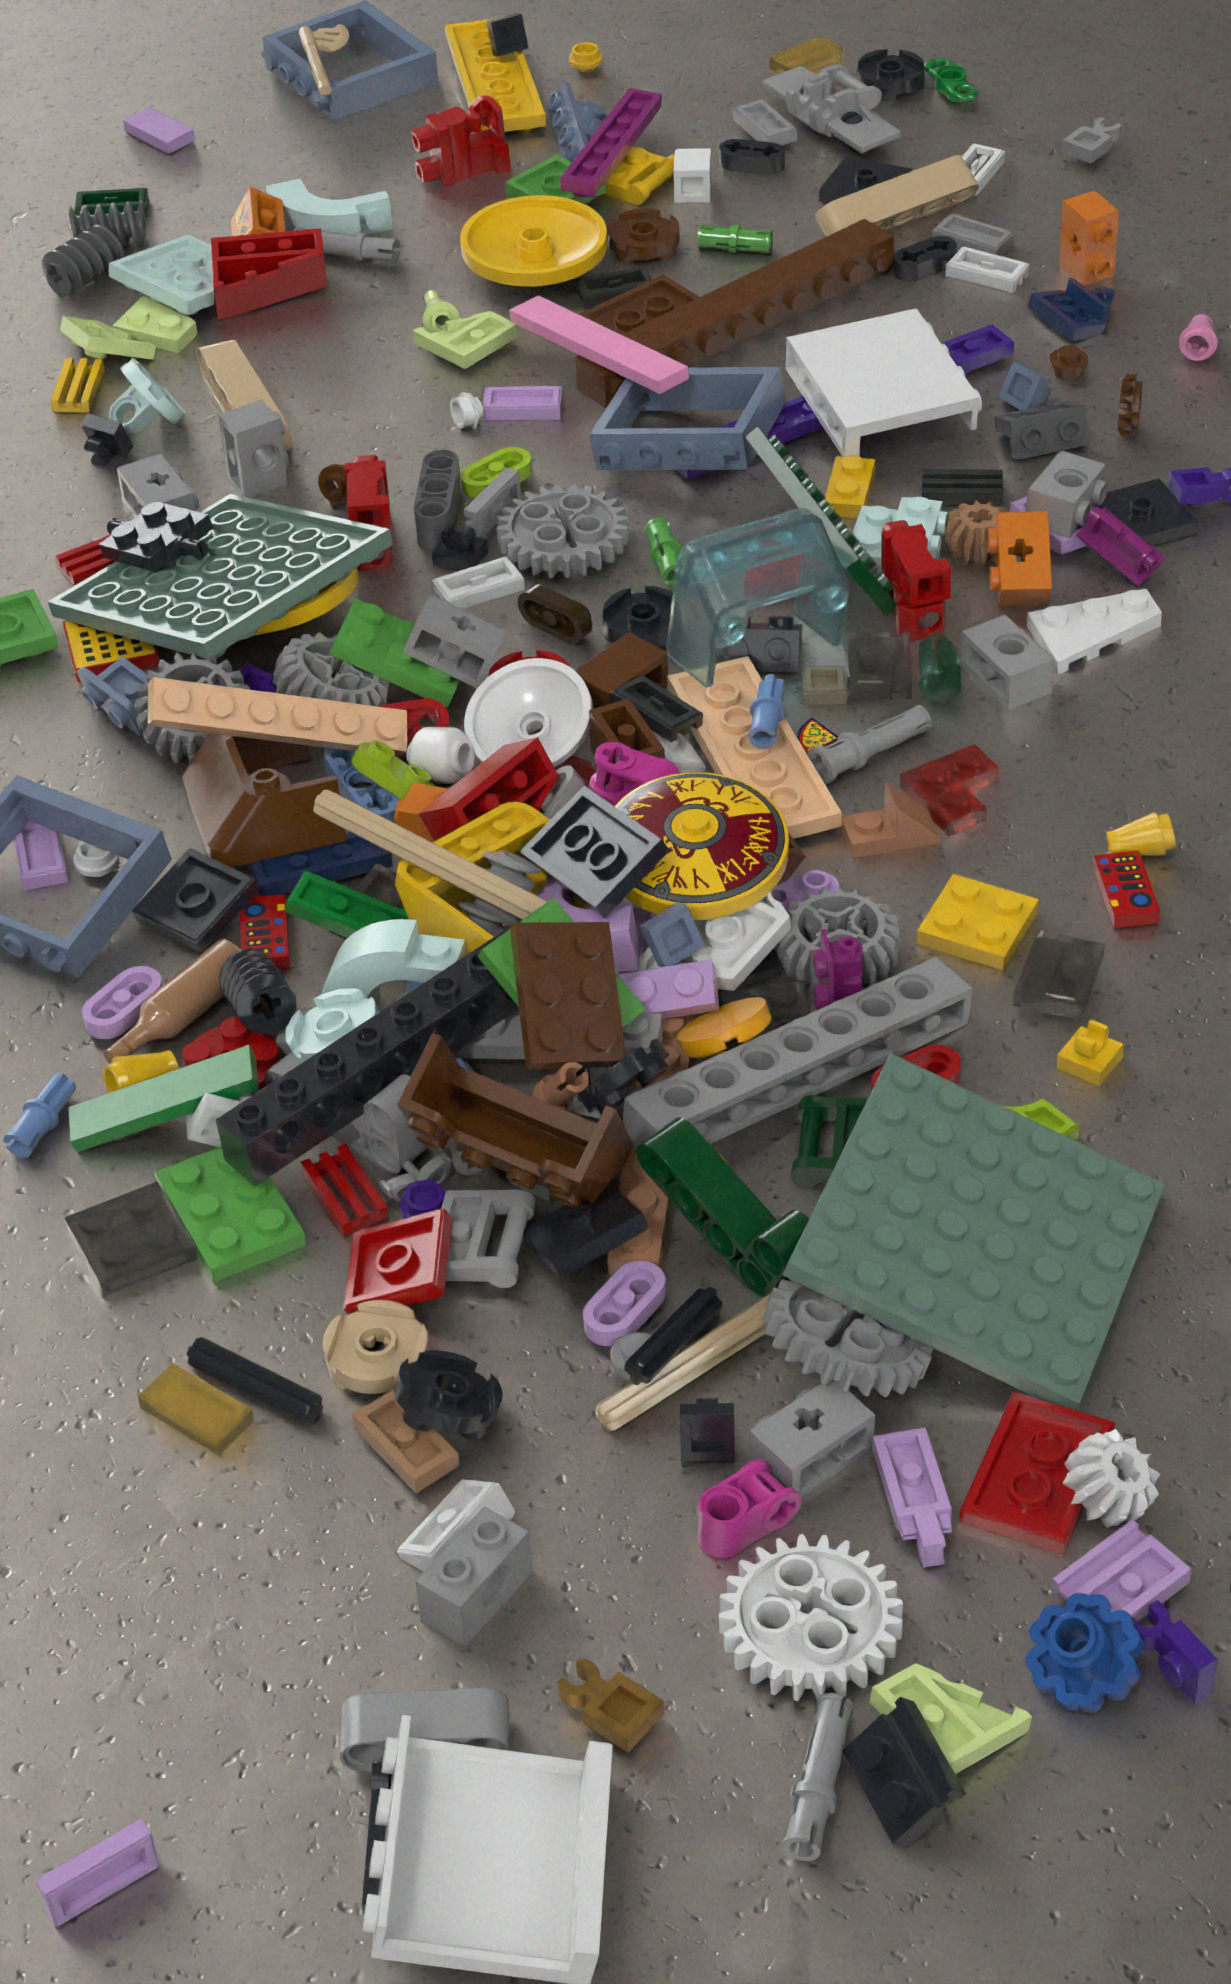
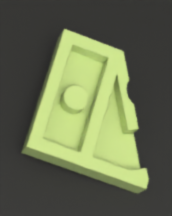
M145 294L113 325L115 329L132 334L131 340L151 342L156 345L157 349L180 353L198 334L196 321L188 315L178 313L176 309L162 302L151 300L150 296Z
M62 316L60 331L72 339V344L85 349V354L88 356L106 359L108 354L154 360L156 350L154 343L131 340L132 334L115 329L97 320Z
M917 1663L873 1686L869 1701L880 1714L886 1715L897 1707L894 1702L899 1697L914 1701L955 1774L1026 1734L1029 1731L1032 1716L1019 1707H1016L1013 1714L1010 1715L982 1703V1691L963 1683L950 1682L942 1674Z

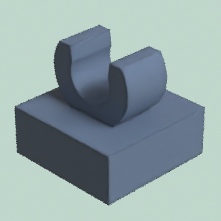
M1014 361L998 397L1019 410L1038 407L1039 403L1045 404L1051 393L1052 389L1047 387L1050 378L1022 362Z
M681 902L675 903L640 925L659 967L675 965L705 946L688 906Z

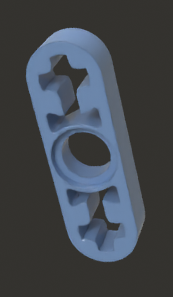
M325 748L326 774L328 777L336 775L341 795L395 823L394 814L400 798L359 772L353 766L351 759L356 751ZM347 764H352V767L347 768ZM362 782H368L373 784L372 786L367 788L352 787L353 785ZM378 803V807H373V804Z

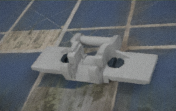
M841 64L821 68V72L818 75L803 66H798L762 81L763 87L787 104L790 114L819 133L825 134L828 137H837L860 154H864L872 148L877 149L885 143H892L901 137L899 129L870 110L881 101L882 92L875 86L868 87L848 74L847 68ZM842 86L846 89L836 93V87Z

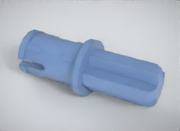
M774 674L766 675L765 680L759 683L757 698L750 706L752 723L748 733V737H751L749 742L761 749L770 748L775 744L778 723L782 721L785 715V707L782 704L785 683L783 679H776Z
M56 1073L36 1099H29L24 1103L21 1117L3 1138V1142L7 1143L5 1147L12 1154L21 1158L29 1157L43 1135L58 1125L59 1119L57 1114L76 1090L75 1082L67 1078L64 1073Z

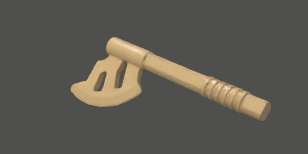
M338 24L334 28H318L317 31H312L308 26H303L299 29L298 34L308 57L316 86L321 95H330L332 91L330 81L318 50L334 52L341 49L348 43L349 32L342 24Z

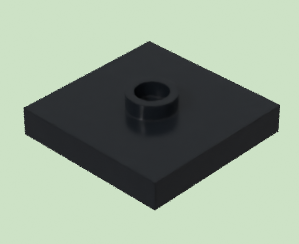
M846 155L819 189V201L829 203L912 171V168Z
M1160 478L1107 492L1103 503L1100 506L1096 505L1101 510L1104 507L1107 508L1150 546L1197 534L1198 521L1184 505H1180L1174 494Z
M189 848L134 907L132 913L138 922L203 953L260 888L254 878Z
M608 1184L592 1205L581 1203L578 1207L573 1208L564 1205L525 1227L523 1238L526 1245L560 1278H563L646 1231L649 1226L643 1213L611 1184Z

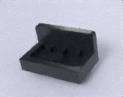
M726 615L725 622L719 621L714 627L713 664L748 656L757 671L795 673L799 669V650L802 642L803 624H793V617L770 616L768 617V623H751V616Z

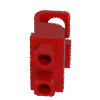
M483 95L476 98L467 108V114L462 108L453 107L440 112L438 115L435 112L425 115L426 125L411 130L412 143L417 152L430 151L429 157L416 160L415 162L416 174L423 183L440 180L446 188L455 185V182L466 181L472 176L495 170L497 174L511 171L508 142L504 139L502 107L491 96ZM481 125L489 127L490 129L482 131Z
M376 455L354 457V462L345 463L348 518L351 521L388 528L392 534L386 461H378V456ZM392 546L384 549L385 554L382 558L357 566L358 571L389 569L393 563Z
M899 520L883 524L881 532V571L894 586L888 593L897 603L896 608L893 610L896 615L897 633L901 638L910 641L941 636L945 630L946 602L944 600L951 599V566L946 559L934 561L928 551V539L925 536L926 531L922 524L909 526L907 521ZM926 613H939V619L933 626L928 628L918 627L920 618L925 616Z

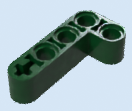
M676 1117L637 1146V1159L647 1175L749 1290L759 1297H766L772 1293L773 1288H778L782 1279L789 1280V1278L783 1276V1273L809 1221V1218L804 1213L798 1210H790L777 1220L698 1130L683 1118Z

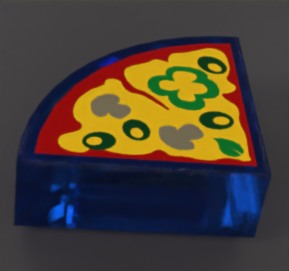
M812 717L800 727L797 739L808 755L810 748L817 745L825 747L836 742L838 736Z

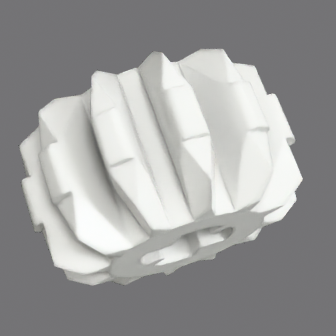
M1116 1429L1111 1432H1105L1103 1435L1096 1433L1094 1436H1088L1079 1443V1447L1069 1455L1068 1460L1064 1463L1069 1473H1067L1063 1484L1075 1490L1076 1493L1071 1504H1082L1086 1508L1087 1521L1100 1517L1106 1528L1113 1525L1117 1526L1120 1523L1125 1525L1132 1519L1136 1521L1144 1515V1511L1154 1503L1155 1498L1159 1495L1154 1484H1156L1160 1473L1148 1466L1152 1453L1141 1454L1137 1450L1136 1437L1123 1441Z

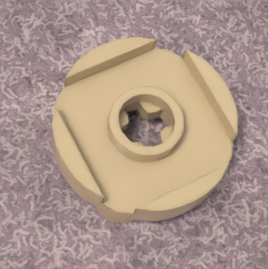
M388 1300L366 1301L357 1304V1312L349 1314L344 1319L343 1313H340L329 1323L323 1337L325 1363L330 1372L332 1383L339 1388L366 1394L388 1393L394 1389L402 1362L407 1358L408 1363L415 1362L420 1352L429 1351L427 1330L424 1324L421 1325L415 1319L414 1312L401 1303ZM379 1341L384 1342L385 1349L377 1352L363 1349L372 1348L375 1342Z

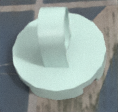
M132 358L121 367V371L132 385L113 403L109 411V419L121 422L127 435L138 434L159 413L174 425L181 420L186 413L185 410L166 388L163 389L154 380L155 377L142 364ZM131 408H136L132 420L122 423L125 412Z
M348 988L330 991L314 998L316 1007L309 1010L304 1016H302L300 1010L292 1016L286 1027L285 1040L292 1054L301 1064L380 1011L373 998H365L362 990Z

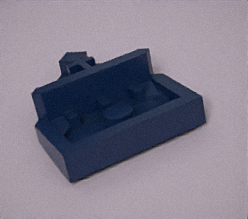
M1069 277L1066 291L1054 290L1031 293L1028 308L1069 340H1083L1103 333L1116 290L1104 287L1103 290L1095 288V291H1091L1076 279Z

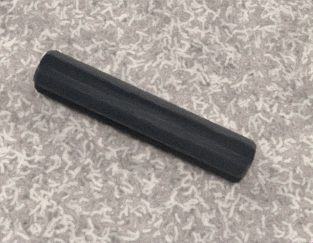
M715 1288L697 1289L625 1362L624 1370L630 1375L629 1381L632 1384L650 1383L721 1310L723 1302L717 1297L718 1291Z
M196 1338L193 1345L188 1347L186 1355L188 1356V1364L304 1423H313L323 1410L324 1406L322 1405L321 1395L206 1338Z

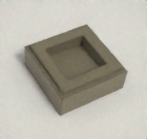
M845 666L802 667L804 706L847 704Z

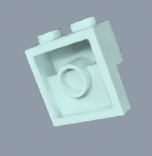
M902 497L898 510L889 509L884 506L871 507L862 505L853 534L859 540V544L864 547L876 562V565L871 569L876 570L878 567L881 569L882 525L899 520L907 521L909 526L922 524L926 531L925 536L928 539V551L934 560H938L941 550V536H945L949 512L942 511V501L928 500L924 497Z

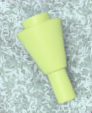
M429 290L424 296L426 301L423 315L424 328L428 333L446 330L445 321L460 318L457 308L441 299L437 291Z

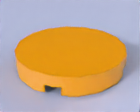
M761 997L746 998L720 1006L718 1011L707 1012L683 1027L678 1032L676 1039L686 1056L690 1058L707 1057L723 1052L724 1049H727L725 1043L736 1038L738 1043L742 1041L744 1043L752 1039L770 1024L772 1016L765 999Z

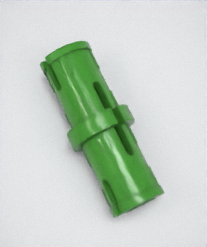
M700 224L697 234V247L701 249L728 250L730 254H737L740 251L770 255L773 247V231L742 229L741 225L734 224L731 227H714Z
M654 518L645 526V534L648 536L651 545L649 549L650 557L653 563L659 567L663 582L666 581L665 584L667 586H679L688 577V571L681 558L683 555L682 546L679 540L673 536L670 523H667L665 518Z

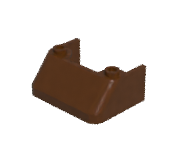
M209 733L184 771L182 778L185 794L208 856L229 867H235L347 841L345 829L321 818L313 811L314 801L323 790H331L340 795L336 775L291 785L286 775L270 768L311 759L308 745Z

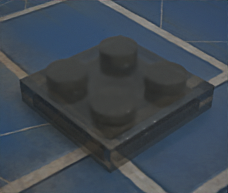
M158 1181L64 1217L67 1232L103 1297L198 1259L193 1241Z

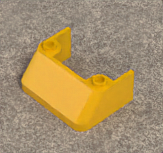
M508 802L433 843L484 869H491L492 864L483 856L484 851L499 852V850H503L526 859L520 851L550 819L530 805L520 802ZM403 859L398 863L395 886L408 919L417 920L418 934L464 939L466 955L494 937L470 920L468 915L458 906L460 901L474 903L476 898L472 894ZM542 872L539 874L525 873L534 883L533 888L529 892L538 894L539 888L545 887L546 875ZM573 896L575 907L591 909Z

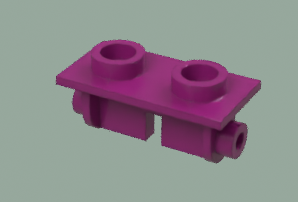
M1095 506L1086 517L1089 522L1076 533L1080 540L1137 587L1166 560L1153 546H1150L1105 507L1101 510L1098 506Z
M821 929V949L813 950L814 972L816 978H820V984L813 985L815 1011L862 990L861 977L858 976H862L863 947L855 937L845 936L840 941L829 942L826 929Z

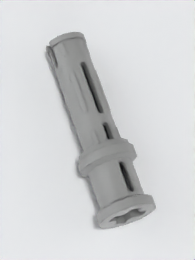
M916 705L904 713L876 724L861 733L847 731L839 735L837 741L825 747L817 745L810 748L808 757L824 784L835 781L839 773L848 769L856 771L864 767L868 759L873 755L900 744L915 735L929 731L932 724L926 722L931 721V717L926 708L922 705Z

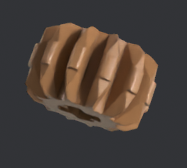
M975 500L973 505L962 503L959 505L958 510L950 511L945 528L946 548L952 551L953 558H965L967 564L976 561L980 562L983 566L988 560L996 562V553H988V528H995L997 513L1007 512L1006 507H994L993 501L987 504H980Z

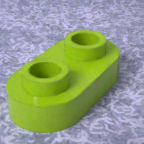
M506 447L465 467L461 472L463 493L475 499L506 467L519 471L521 483L532 474L531 454L526 449L520 447Z
M373 740L371 743H360L351 759L353 766L359 772L400 799H405L413 783L434 786L430 781L432 779L431 775L426 770L416 765H407L394 756L395 752L391 747L377 740Z

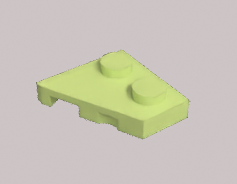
M492 311L474 314L469 318L445 321L446 330L433 333L426 332L424 327L413 330L414 344L464 369L474 365L479 360L518 337L517 325Z

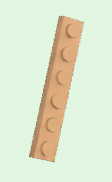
M153 677L148 683L149 726L356 751L362 742L371 743V741L377 740L391 747L396 757H402L407 752V710Z

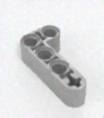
M292 1052L265 1072L264 1081L266 1086L300 1065ZM400 1075L364 1105L363 1115L331 1136L390 1173H398L402 1170L403 1164L406 1161H413L428 1148V1146L416 1139L418 1133L406 1125L408 1120L397 1106L410 1076Z

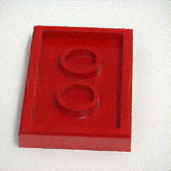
M1013 1391L960 1508L959 1523L1064 1556L1084 1509L1082 1504H1071L1076 1493L1075 1490L1063 1484L1067 1473H1069L1064 1463L1085 1438L1090 1435L1094 1436L1096 1433L1103 1435L1105 1432L1115 1430L1116 1422Z

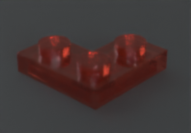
M976 744L900 774V788L908 796L927 807L933 822L948 837L986 822L987 808L971 792L999 781V767Z

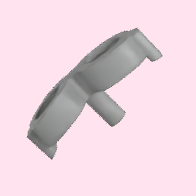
M444 1151L426 1163L420 1171L411 1161H406L403 1164V1168L408 1174L391 1178L387 1182L381 1180L379 1181L380 1188L389 1198H394L395 1201L400 1203L406 1188L416 1181L431 1180L443 1185L448 1178L452 1161Z

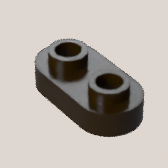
M535 584L518 597V608L523 618L531 626L570 644H576L592 631L591 614L587 607L545 586Z

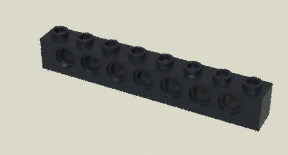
M512 926L217 1118L216 1124L224 1160L253 1186H257L363 1115L364 1105L400 1075L411 1077L432 1033L442 1036L448 1048L454 1054L494 1025L518 1011V1005L477 957L483 948L511 929Z

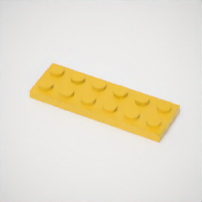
M496 18L446 24L445 35L468 107L479 96H491L502 107L504 132L515 130L528 132L538 127H545V112L523 50L502 56H494L492 53L486 21ZM481 125L482 131L490 129L489 127Z

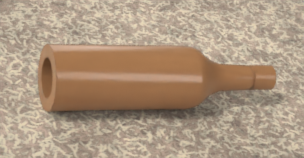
M218 940L148 997L140 1007L139 1018L135 1026L104 1052L106 1061L110 1064L114 1057L131 1055L149 1041L174 1038L224 997L219 983L221 967L229 956L240 949L228 940Z

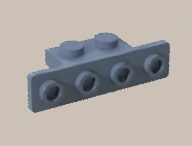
M562 81L558 90H554L548 99L547 109L562 157L573 162L606 119L605 110L594 102L584 103L575 99L571 85L566 81Z

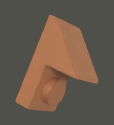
M890 783L884 784V809L842 816L840 830L852 858L927 846L940 842V836L927 807Z

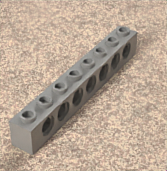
M934 957L624 1097L623 1125L636 1148L676 1117L689 1121L706 1141L712 1144L800 1103L801 1099L806 1096L817 1095L886 1063L890 1053L899 1057L967 1025L973 988L938 957Z

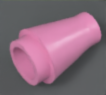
M1200 314L1195 316L1179 337V348L1187 358L1194 361L1209 358L1217 348V337L1213 328V321L1207 315Z

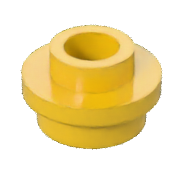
M582 42L574 45L572 53L569 55V64L580 72H591L603 62V56L599 51L598 45L591 42Z

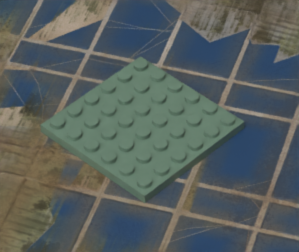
M229 494L200 511L209 515L214 529L198 540L204 541L208 545L207 555H202V559L190 555H181L168 562L156 572L116 561L48 601L52 616L96 628L99 631L122 635L125 638L144 641L150 645L166 647L176 652H184L191 655L195 652L202 659H210L213 656L217 658L223 655L226 648L235 642L255 635L257 629L267 622L284 617L288 613V609L299 602L316 597L319 594V590L328 584L346 578L349 575V571L360 564L371 562L378 558L381 551L393 544V540L388 528Z
M890 1053L795 1247L783 1276L1033 1397L1076 1410L1089 1382L1165 1183Z

